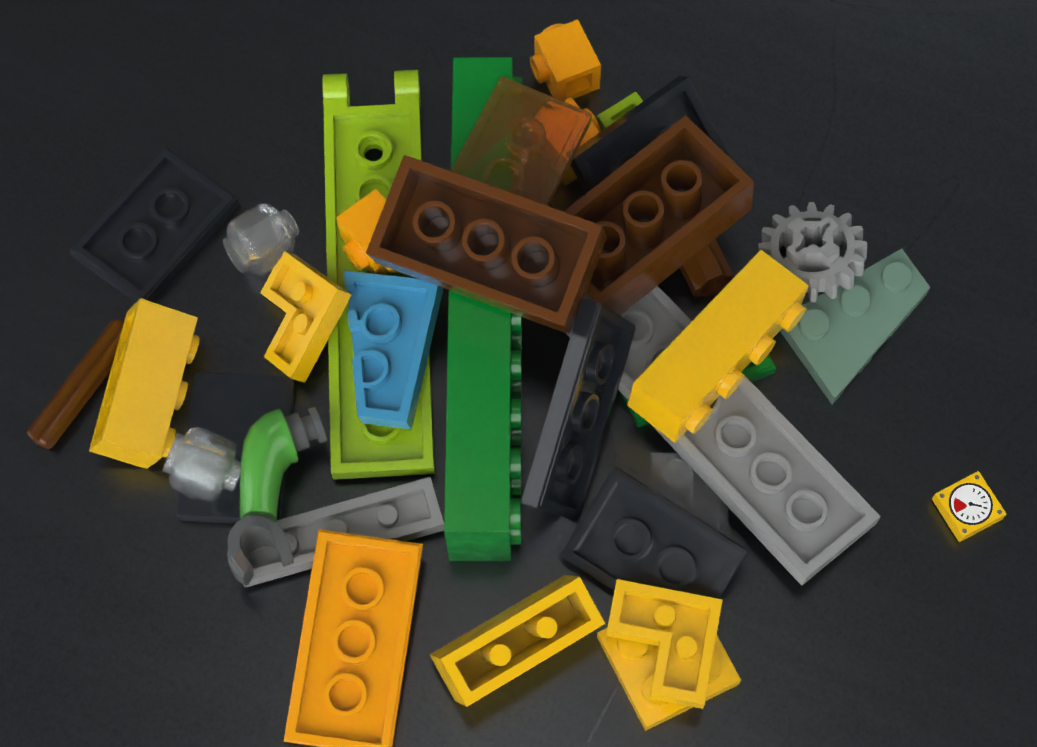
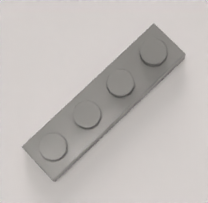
M431 477L277 520L276 524L282 528L287 536L294 563L283 567L275 548L270 546L257 548L247 557L252 565L254 576L249 585H244V587H250L312 569L318 529L405 542L444 531V521Z

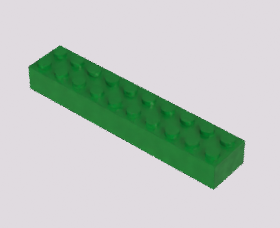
M512 57L453 58L451 172L523 197L522 76H513ZM450 290L448 304L444 534L449 561H511V545H521V498H511V495H521L522 490L521 447H512L522 446V317Z

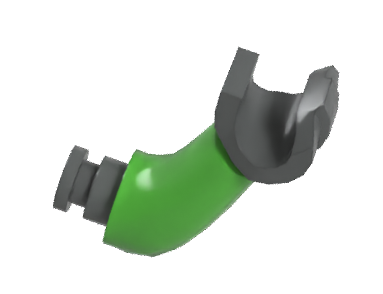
M315 406L307 408L308 415L302 417L299 416L298 412L283 416L280 408L262 415L250 427L245 438L240 472V520L230 530L227 540V556L230 570L236 580L245 586L249 585L254 576L252 565L247 557L257 548L262 546L275 548L283 567L294 563L287 536L282 528L276 524L278 499L283 473L291 464L298 462L297 452L310 448L309 441L317 439L319 444L327 442L326 434Z

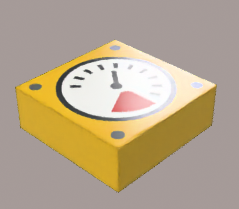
M979 471L935 493L932 501L959 543L1003 520L1007 515Z

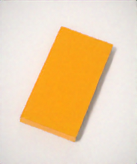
M318 529L284 742L316 747H393L423 544Z

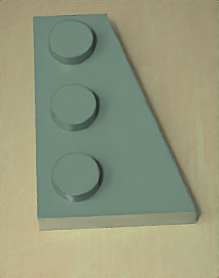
M901 248L866 268L862 276H854V286L851 290L839 285L837 286V298L831 299L824 292L818 296L816 302L809 301L803 304L806 311L797 325L790 332L785 331L783 328L780 332L831 405H833L854 377L871 361L872 356L889 336L894 334L923 300L930 286Z

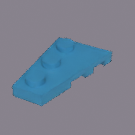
M344 271L345 287L352 294L349 299L350 311L347 312L354 352L352 364L357 416L365 424L412 429L443 288L416 278Z

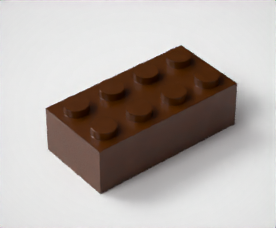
M686 115L563 211L603 226L607 239L584 299L599 302L620 316L752 210L754 181Z
M404 155L366 254L382 266L570 335L581 300L585 297L607 236L602 225Z

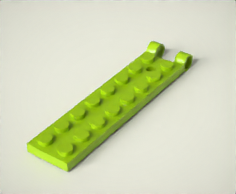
M418 70L394 71L395 104L350 106L347 73L323 75L327 277L347 292L344 271L371 272L366 267L361 271L358 270L345 254L343 246L346 243L341 239L336 217L374 189H377L387 200L404 155L422 161L421 100ZM376 148L383 152L382 157L377 161H369L365 158L366 152L370 149ZM399 271L396 273L388 272L385 274L389 276L415 278L407 274L401 273ZM348 301L328 339L330 452L333 480L435 474L430 351L412 429L362 423L357 416L352 364L354 352L352 332L349 329L347 311H350Z

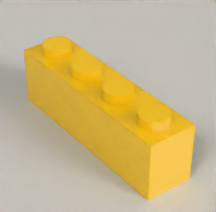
M760 250L633 382L627 406L674 443L687 430L695 434L710 417L713 409L709 406L720 395L727 399L738 388L745 376L741 372L751 361L755 365H759L768 356L776 343L773 340L774 336L782 328L790 332L797 325L806 311L802 302L809 285L764 251Z

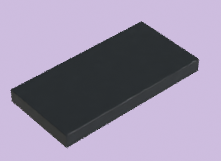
M583 298L581 300L521 500L523 504L576 521L581 515L636 330L635 324L599 302Z

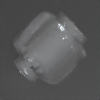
M260 203L232 219L226 229L227 238L223 239L226 253L240 272L246 273L249 271L254 275L264 276L272 271L286 252L296 254L295 236L299 235V228L287 210L283 209L279 212L270 204Z
M192 427L185 435L176 434L162 471L170 474L169 484L174 490L207 502H212L219 498L223 489L231 492L234 491L241 472V462L235 460L237 445L232 439L200 427Z

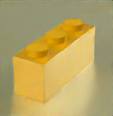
M142 298L127 311L89 448L90 452L148 469L162 457L166 458L168 456L176 430L170 427L173 411H178L182 406L188 383L182 381L185 365L192 363L199 346L200 338L194 335L198 317Z
M564 575L431 653L430 657L454 700L468 707L603 626L605 622L581 578Z

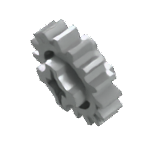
M809 202L806 212H800L798 208L792 205L789 206L788 218L778 214L773 215L772 228L763 227L762 243L758 245L759 251H764L808 284L809 287L806 293H808L811 302H816L819 292H825L831 299L837 298V286L840 285L848 290L853 288L854 276H862L864 273V262L867 258V242L863 241L862 226L851 227L852 215L850 213H845L838 218L834 216V205L830 204L825 208L824 212L817 211L814 202ZM840 245H842V247L845 250V255L843 258L839 255ZM782 246L786 248V257L784 259L780 254Z

